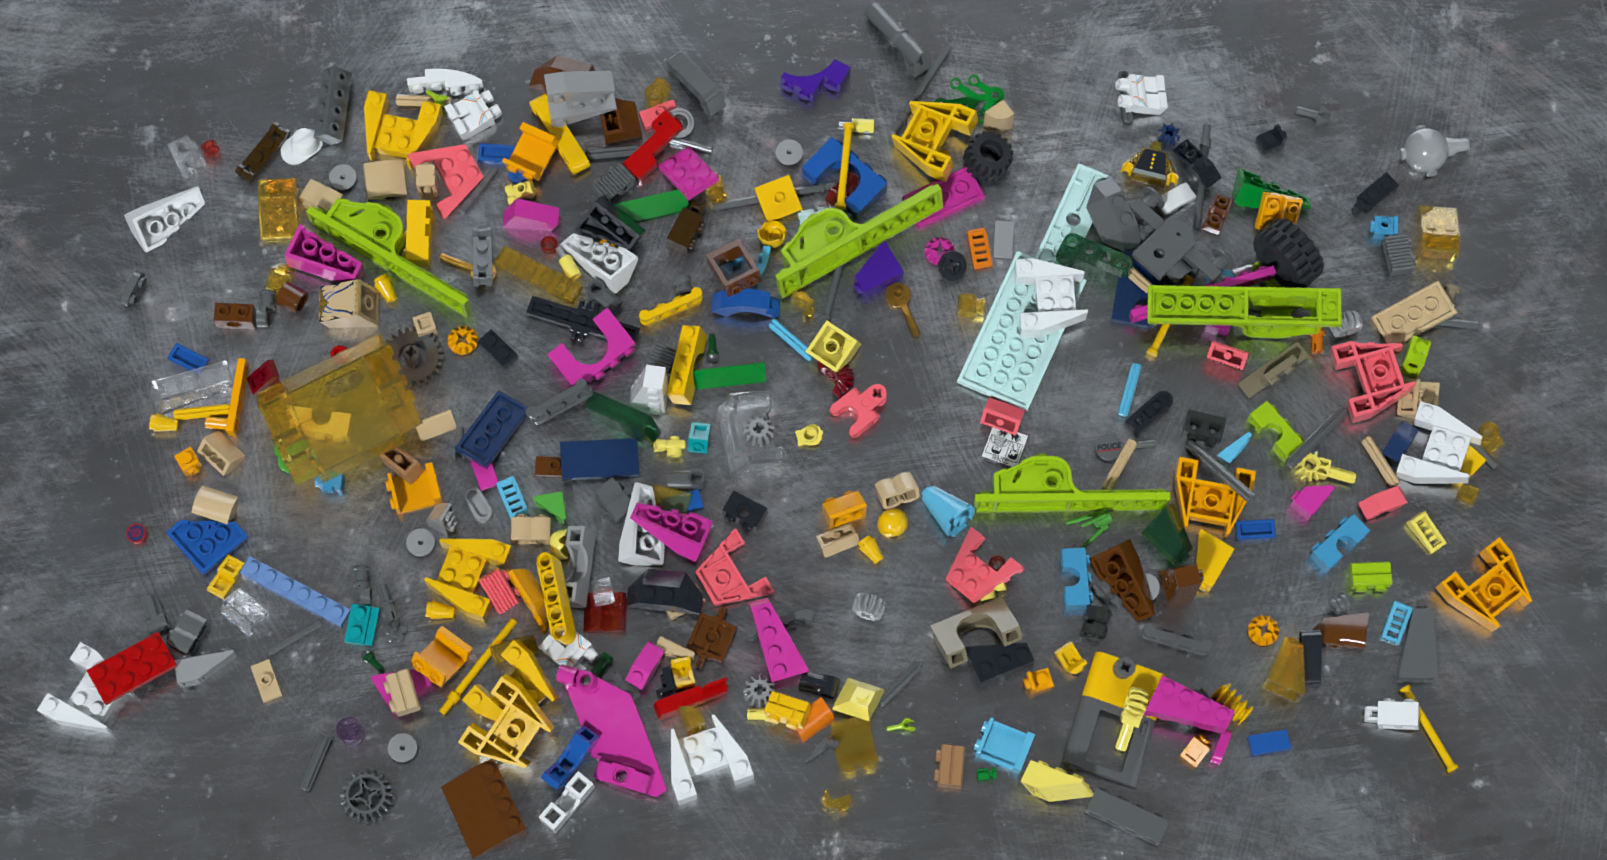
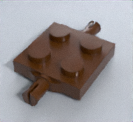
M720 606L717 616H710L701 612L686 646L687 649L699 656L695 665L696 668L699 667L702 670L706 659L714 660L721 664L724 661L737 630V626L729 624L724 620L728 610L724 606Z

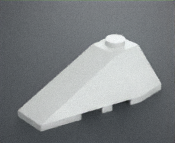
M196 186L139 207L124 216L132 234L142 249L148 252L163 245L167 238L173 232H176L185 220L190 219L205 202L199 187Z
M574 233L560 244L568 255H571L594 279L601 280L604 286L614 294L628 284L638 261L636 255L623 247L615 248L610 246L609 243L603 242L601 244L594 242L592 238Z
M636 482L619 543L618 561L634 566L664 565V543L630 519L636 503L656 506L653 487Z

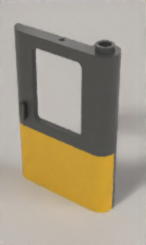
M1095 652L1061 764L1068 771L1075 772L1076 769H1081L1136 789L1157 717L1143 715L1139 728H1134L1121 772L1088 762L1085 758L1100 710L1121 717L1126 696L1132 687H1138L1148 692V706L1162 676L1169 677L1135 664V672L1126 679H1119L1113 673V665L1121 658L1103 652Z

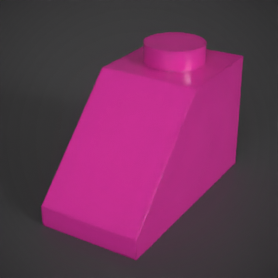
M1333 485L1304 487L1301 492L1297 490L1291 497L1293 502L1290 507L1306 520H1309L1331 495L1335 487Z
M648 641L633 663L625 680L641 690L650 683L665 650Z

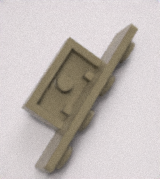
M1296 342L1240 381L1238 386L1248 398H1251L1268 385L1276 384L1284 374H1290L1295 370V366L1307 359L1309 355Z

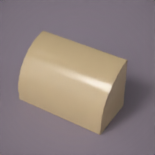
M1002 100L985 111L983 127L989 132L993 131L995 134L1005 133L1012 129L1014 112Z
M220 431L204 437L197 450L223 476L232 472L246 456Z
M202 486L195 497L191 513L228 524L237 513L239 497Z

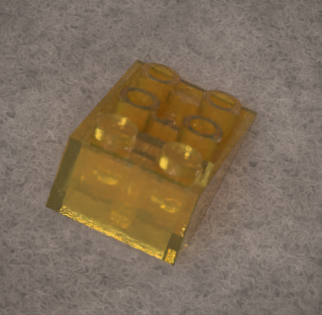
M296 178L258 180L261 240L293 238L299 226V185Z
M1419 205L1417 258L1455 262L1460 254L1457 208Z

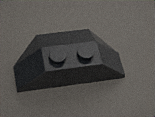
M648 568L628 587L625 607L701 615L704 595L686 572Z

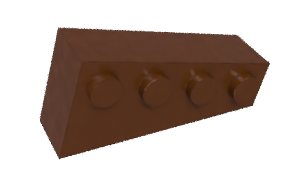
M1197 564L1158 571L1169 608L1191 603L1202 581H1204L1202 570H1198Z

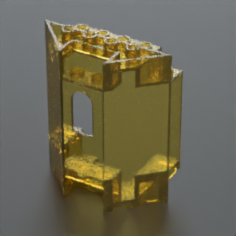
M382 333L257 393V408L263 414L273 436L271 440L279 450L280 456L287 469H289L296 486L317 475L325 483L406 443L407 440L404 435L407 434V431L423 424L413 402L416 398L412 390L407 389L406 386L409 383L405 375L400 374L399 371L402 368L398 360L393 359L394 350L390 344H386ZM354 371H359L364 375L361 385L331 399L325 385Z

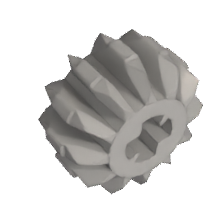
M1355 310L1341 312V327H1330V330L1336 338H1345L1356 334L1363 327L1361 316Z
M756 414L755 420L749 417L748 423L743 424L745 429L743 436H747L746 442L752 441L753 447L756 443L763 447V442L769 444V438H774L773 431H775V426L771 425V419L765 421V415L758 419ZM756 429H761V433H757Z
M862 592L858 593L854 598L852 611L856 616L867 620H881L886 603L876 595Z
M759 674V680L752 676V683L746 681L745 685L748 688L743 689V693L748 694L745 700H751L750 705L752 707L757 702L758 708H761L762 703L766 706L771 692H777V690L772 689L775 686V682L769 683L770 677L767 676L765 680H762V674ZM758 688L763 689L762 695H758V692L755 691H758Z

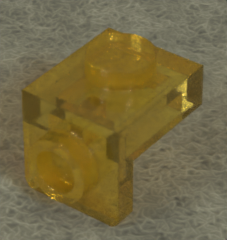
M282 263L271 267L265 288L272 291L275 290L278 293L284 283L289 282V278L294 274V270L289 269L290 266Z
M793 291L791 304L804 309L802 320L806 322L808 317L812 318L816 310L814 300L802 291Z
M828 789L823 791L824 796L821 797L824 808L828 807L829 812L836 810L838 812L850 809L849 806L853 803L850 794L831 800Z

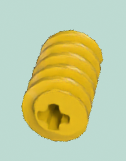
M1231 683L1223 684L1212 694L1211 698L1217 697V703H1223V706L1235 711L1232 721L1240 720L1239 726L1252 713L1254 706L1247 708L1248 700L1241 702L1243 695L1235 696L1237 689L1230 691Z

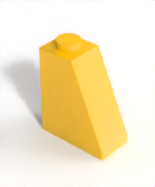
M1202 529L1196 537L1194 564H1197L1198 570H1202L1204 581H1202L1199 589L1210 592L1235 548Z

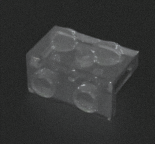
M240 588L223 601L221 613L248 635L253 632L255 625L267 617L269 612Z

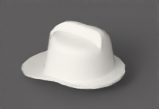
M301 128L284 142L281 148V156L288 164H300L316 154L321 149L323 142L314 138V130Z

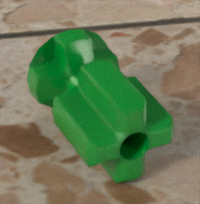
M993 767L992 771H989L988 768L977 769L979 781L989 780L990 776L993 779H997L996 767Z

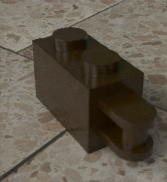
M694 199L689 209L682 208L666 238L668 246L685 254H688L690 249H694L698 233L702 234L705 228L704 216L702 215L706 209V204L701 205Z

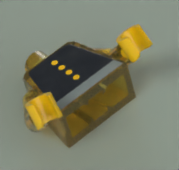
M1157 141L1151 142L1150 149L1144 147L1141 152L1134 153L1123 163L1120 171L1121 173L1127 171L1130 180L1164 188L1165 183L1169 185L1170 182L1177 186L1178 175L1173 163L1168 159V153L1161 151L1162 144Z

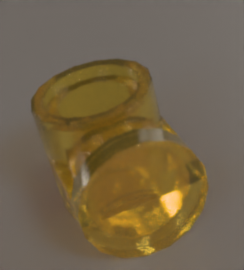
M657 77L652 85L645 89V103L649 108L663 103V99L671 90L669 83ZM651 95H657V96H658V97L655 98V99L650 98Z
M716 173L719 181L705 190L706 195H710L709 201L711 204L724 202L728 198L727 193L724 192L725 186L720 173Z
M960 294L958 296L957 315L964 318H972L976 314L984 316L986 298L977 299V296L973 294Z
M1485 422L1478 429L1477 433L1482 436L1481 444L1484 445L1488 454L1494 453L1505 446L1503 439L1499 435V428L1495 423ZM1484 431H1489L1491 437L1486 436Z

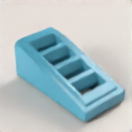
M1250 432L1244 434L1219 452L1215 460L1225 468H1229L1248 444L1252 434Z
M514 476L496 483L511 520L512 517H516L518 514H529ZM512 485L514 486V487H511V488L506 489V490L503 491V489H505V488H507V487H509V486H512ZM513 492L517 493L513 496L506 498V495L511 494ZM517 499L520 500L519 502H517V503H515V504H512V505H510V506H509V504H508V503H510V502H512V501H515V500H517ZM522 506L523 509L512 513L511 510Z
M1392 601L1381 638L1400 644L1413 607ZM1396 608L1405 611V614L1402 615L1395 612ZM1393 616L1402 618V622L1392 619ZM1390 624H1396L1400 626V629L1390 627ZM1388 630H1390L1392 632L1398 633V636L1395 637L1387 634Z

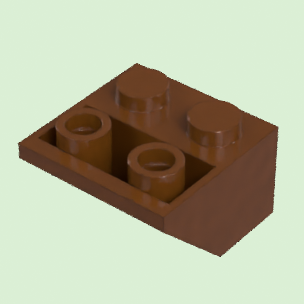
M615 98L617 110L600 115L606 144L642 137L635 102Z

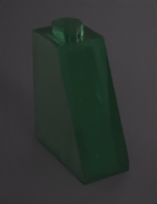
M1171 503L1156 516L1142 534L1175 566L1180 562L1184 564L1191 557L1189 553L1193 550V547L1175 505Z

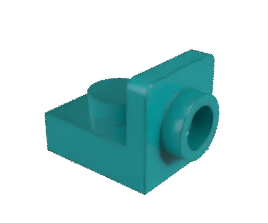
M691 423L688 451L707 453L711 424Z

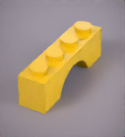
M682 326L666 395L673 404H692L695 391L693 379L694 364L697 356L700 353H704L708 337L700 326Z

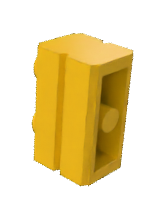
M775 691L771 692L769 701L764 709L765 716L769 722L774 724L781 722L793 730H797V728L804 729L811 712L809 702Z

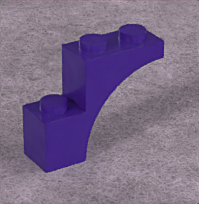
M834 59L826 69L817 74L795 76L784 72L781 76V86L788 92L798 94L803 100L813 102L823 84L829 90L840 92L850 76L851 67Z

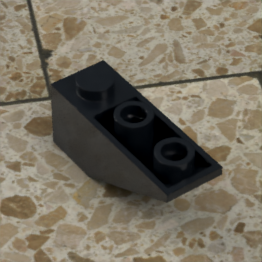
M1188 139L1173 149L1177 157L1205 188L1208 189L1222 178L1213 162Z

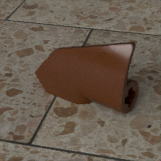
M1369 613L1327 617L1312 630L1321 631L1322 643H1325L1327 647L1342 649L1344 647L1365 649Z

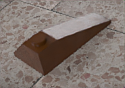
M1130 539L1090 557L1098 577L1106 581L1111 587L1112 593L1117 594L1121 598L1123 605L1138 622L1155 615L1140 559Z

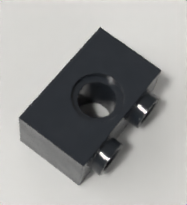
M734 490L722 509L725 520L730 523L737 522L744 530L756 533L768 513L767 507ZM741 510H747L749 514L745 517H742L739 515V512Z

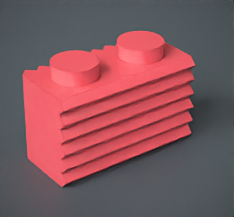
M1212 341L1207 358L1244 370L1250 353Z
M989 398L980 423H984L988 427H995L999 431L1009 432L1015 436L1021 425L1025 410Z
M496 568L478 579L497 613L502 614L519 603L518 597L520 594L514 586L511 588L507 581L510 578L506 571Z

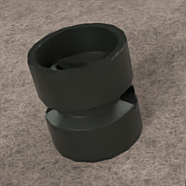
M1087 606L1084 615L1086 621L1083 622L1081 634L1092 639H1105L1108 629L1105 624L1109 623L1111 611L1099 606Z

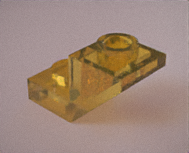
M534 635L518 637L491 646L490 650L495 666L510 664L501 654L513 640H520L535 656L538 655L539 651Z

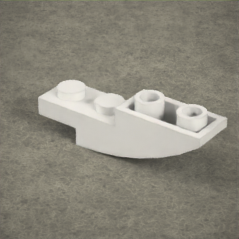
M425 69V76L407 78L410 93L419 94L428 89L440 91L446 88L447 95L458 96L461 93H473L477 90L478 92L484 91L482 79L457 70Z

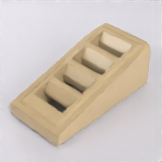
M662 636L659 637L656 643L657 646L665 650L663 656L674 658L689 656L691 661H694L696 658L695 652Z

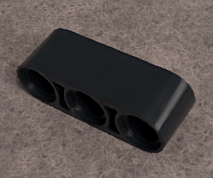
M1302 630L1299 632V686L1320 687L1322 673L1321 631Z

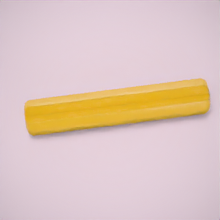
M220 404L175 409L173 416L177 420L228 415L230 405Z

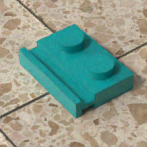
M351 604L344 642L373 647L381 609L379 607L374 608Z

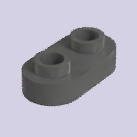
M136 270L132 274L121 297L122 305L131 307L136 304L138 293L147 281L145 273Z

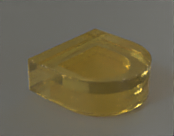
M1463 485L1458 489L1456 497L1461 504L1472 508L1480 489L1471 485Z

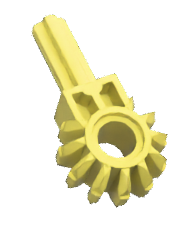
M1311 451L1295 467L1297 469L1295 475L1301 474L1300 480L1307 477L1308 483L1312 481V478L1315 481H1325L1327 477L1351 484L1356 480V473L1330 466L1332 460L1325 459L1323 456L1318 458V451L1314 454ZM1305 463H1311L1313 469H1308Z
M1132 687L1126 696L1120 717L1123 724L1115 748L1120 751H1126L1134 727L1139 728L1145 713L1149 695L1147 691L1141 688Z

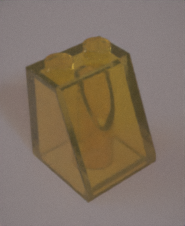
M1285 637L1278 646L1261 688L1298 704L1306 692L1304 645L1300 644V641L1296 638Z

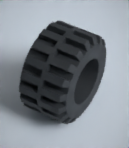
M983 131L982 134H976L971 139L963 155V165L967 167V173H971V177L974 179L975 177L979 178L978 181L980 182L985 180L986 183H990L991 180L996 182L998 178L1001 179L1013 161L1012 156L1014 153L1013 150H1010L1012 148L1011 144H1008V140L1006 138L1003 139L1001 134L998 133L996 135L993 131H990V133ZM980 152L989 153L996 161L986 160Z

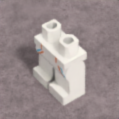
M1130 74L1128 77L1119 78L1115 82L1116 89L1123 91L1124 94L1118 97V106L1124 107L1126 112L1131 113L1133 111L1135 113L1160 115L1168 108L1166 92H1164V75L1144 77L1142 75Z
M477 90L454 104L450 103L444 106L448 117L463 142L489 126H493L495 124L494 120L502 115L497 104L490 108L486 106L494 101L489 90L480 94Z
M577 632L574 642L570 645H561L559 641L557 642L549 634L538 647L541 654L559 667L563 664L587 671V668L581 664L583 660L587 659L593 664L599 657L592 644Z

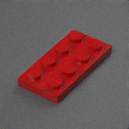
M159 632L86 671L104 704L108 705L176 668L177 665Z

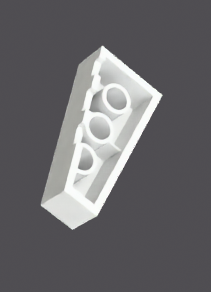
M645 366L641 375L638 376V380H635L634 385L631 386L627 408L645 410L655 415L665 413L668 399L666 395L668 388L666 367Z

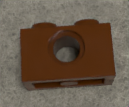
M215 303L213 321L217 328L255 330L257 311L253 304Z

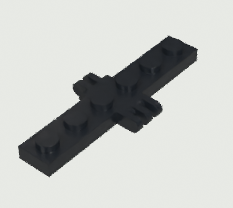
M532 296L526 314L570 328L569 333H572L571 341H575L577 335H579L578 343L582 344L584 337L588 338L589 334L607 339L593 321V318L597 316L599 303H595L594 308L591 309L592 301L588 300L586 307H584L585 299L581 298L578 308L575 309ZM619 322L636 343L640 328Z

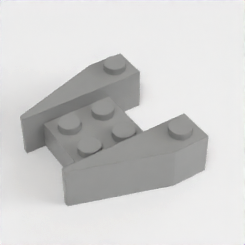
M566 71L544 75L552 127H564L567 124L617 110L611 71Z

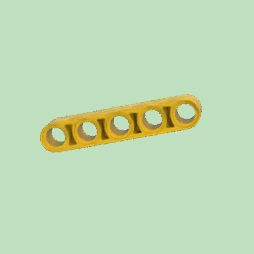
M544 93L530 101L529 104L545 131L558 139L559 143L556 148L573 175L590 167L588 158L567 125L564 127H552L547 94Z
M543 552L537 557L536 564L550 633L553 639L564 645H570L576 638V632L562 564L557 557L548 552Z

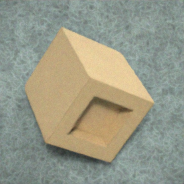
M431 312L412 317L419 337L433 332L438 336Z

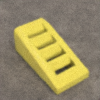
M1426 511L1419 512L1406 522L1410 530L1430 554L1447 543ZM1421 520L1422 523L1420 525H1417V522ZM1426 526L1428 529L1422 532L1421 529ZM1431 532L1433 535L1427 539L1425 536ZM1436 538L1438 541L1431 546L1430 542Z

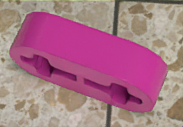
M1226 729L1224 734L1220 733L1210 759L1211 763L1220 765L1233 731Z

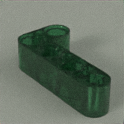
M1069 233L1064 237L1056 253V264L1072 268L1075 260L1078 259L1121 278H1127L1132 273L1133 262L1129 256L1075 233ZM1073 242V243H1076L1077 245L1071 247V246H1069L1068 244ZM1086 250L1094 251L1092 254L1085 253ZM1104 257L1111 258L1110 261H1104L1102 259ZM1066 258L1068 261L1061 262L1060 259Z

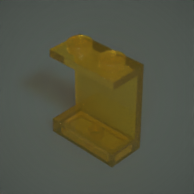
M855 717L830 722L833 739L839 741V746L835 748L839 772L850 774L856 772V769L859 768L871 770L876 768L875 765L879 764L870 720L867 721Z

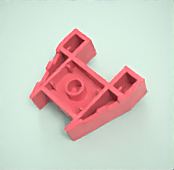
M1350 341L1331 346L1330 356L1335 371L1355 366L1363 388L1364 395L1351 398L1347 403L1352 423L1374 417L1414 390L1415 381L1404 384L1395 354L1401 353L1402 343L1375 344V342L1357 343Z

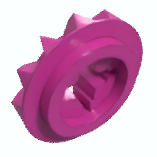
M942 236L938 238L933 237L932 240L927 242L925 247V256L934 265H938L941 259V255L939 257L938 251H935L939 245H941L942 250H945L941 255H944L947 251H955L954 244Z

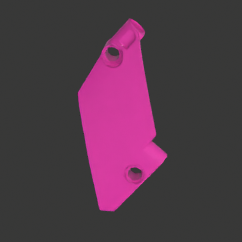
M562 664L558 669L556 679L559 683L565 685L581 727L584 725L600 736L591 751L592 757L599 759L593 778L654 797H658L667 791L656 756L632 695L596 677V675L589 671ZM590 676L591 682L585 686L584 679ZM625 771L627 777L624 781H620L619 775Z

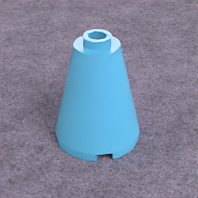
M928 486L922 492V501L947 536H956L967 526L965 523L967 519L970 518L972 520L975 508L969 503L936 486Z

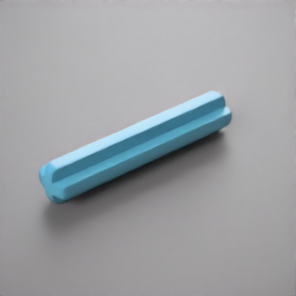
M773 319L770 322L769 328L807 361H811L814 358L805 352L808 346L777 319Z
M1132 363L1118 411L1119 416L1128 417L1142 367L1140 364Z

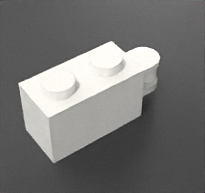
M1385 698L1383 701H1378V707H1365L1364 721L1377 723L1379 729L1419 730L1420 706L1419 702H1415L1413 699L1395 702V699ZM1373 712H1378V717H1372Z

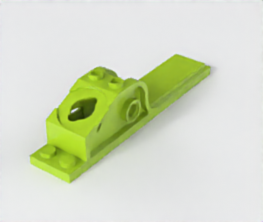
M938 184L931 185L863 224L854 223L842 210L836 208H827L818 213L811 214L800 225L799 231L793 239L787 242L781 250L784 269L780 270L775 275L782 299L943 208V199L940 186Z
M337 198L327 214L319 207L315 209L309 206L306 213L313 227L468 318L472 313L468 295L401 256L403 249L406 248V242L404 241L405 230L400 217L394 213L391 207L387 205L382 206L379 203H357Z
M1148 285L1147 324L1232 325L1242 328L1244 335L1253 338L1280 339L1291 336L1320 334L1321 327H1341L1342 325L1341 288ZM1248 309L1261 311V317L1248 316ZM1296 309L1310 311L1309 317L1293 318L1291 314Z
M1040 453L1022 460L1020 464L1007 470L1004 468L994 473L991 483V494L987 491L975 494L973 507L975 512L1102 511L1103 509L1107 511L1166 510L1170 501V492H1165V489L1078 490L1072 482L1071 469L1065 460L1057 456H1047Z

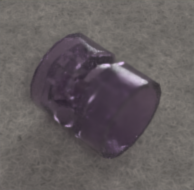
M345 717L338 722L336 733L345 746L357 747L363 743L365 730L356 718Z

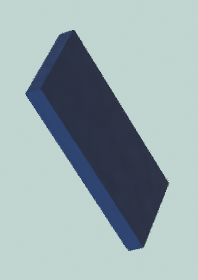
M498 390L456 445L455 451L487 469L527 416L526 409L528 406Z
M637 438L560 442L562 481L639 477L640 475Z

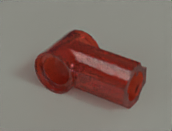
M850 171L847 174L845 200L850 196L859 181V178ZM839 181L835 187L833 186L825 199V201L834 206L837 203Z

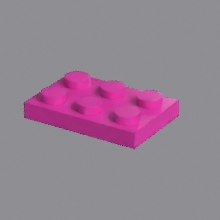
M689 146L658 165L660 171L688 201L719 181L718 176Z

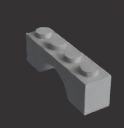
M568 526L566 546L570 553L571 568L565 583L571 608H586L596 532L586 526Z

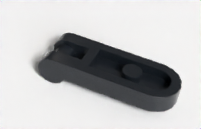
M1159 391L1134 412L1125 423L1128 427L1131 426L1135 430L1134 433L1137 436L1141 435L1152 423L1170 409L1173 404V396L1168 391ZM1139 417L1144 421L1141 425L1136 421Z

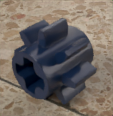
M1173 123L1167 126L1163 124L1162 130L1158 129L1157 132L1160 135L1158 142H1162L1164 147L1167 145L1174 146L1175 141L1180 139V136L1177 135L1180 129H1176Z

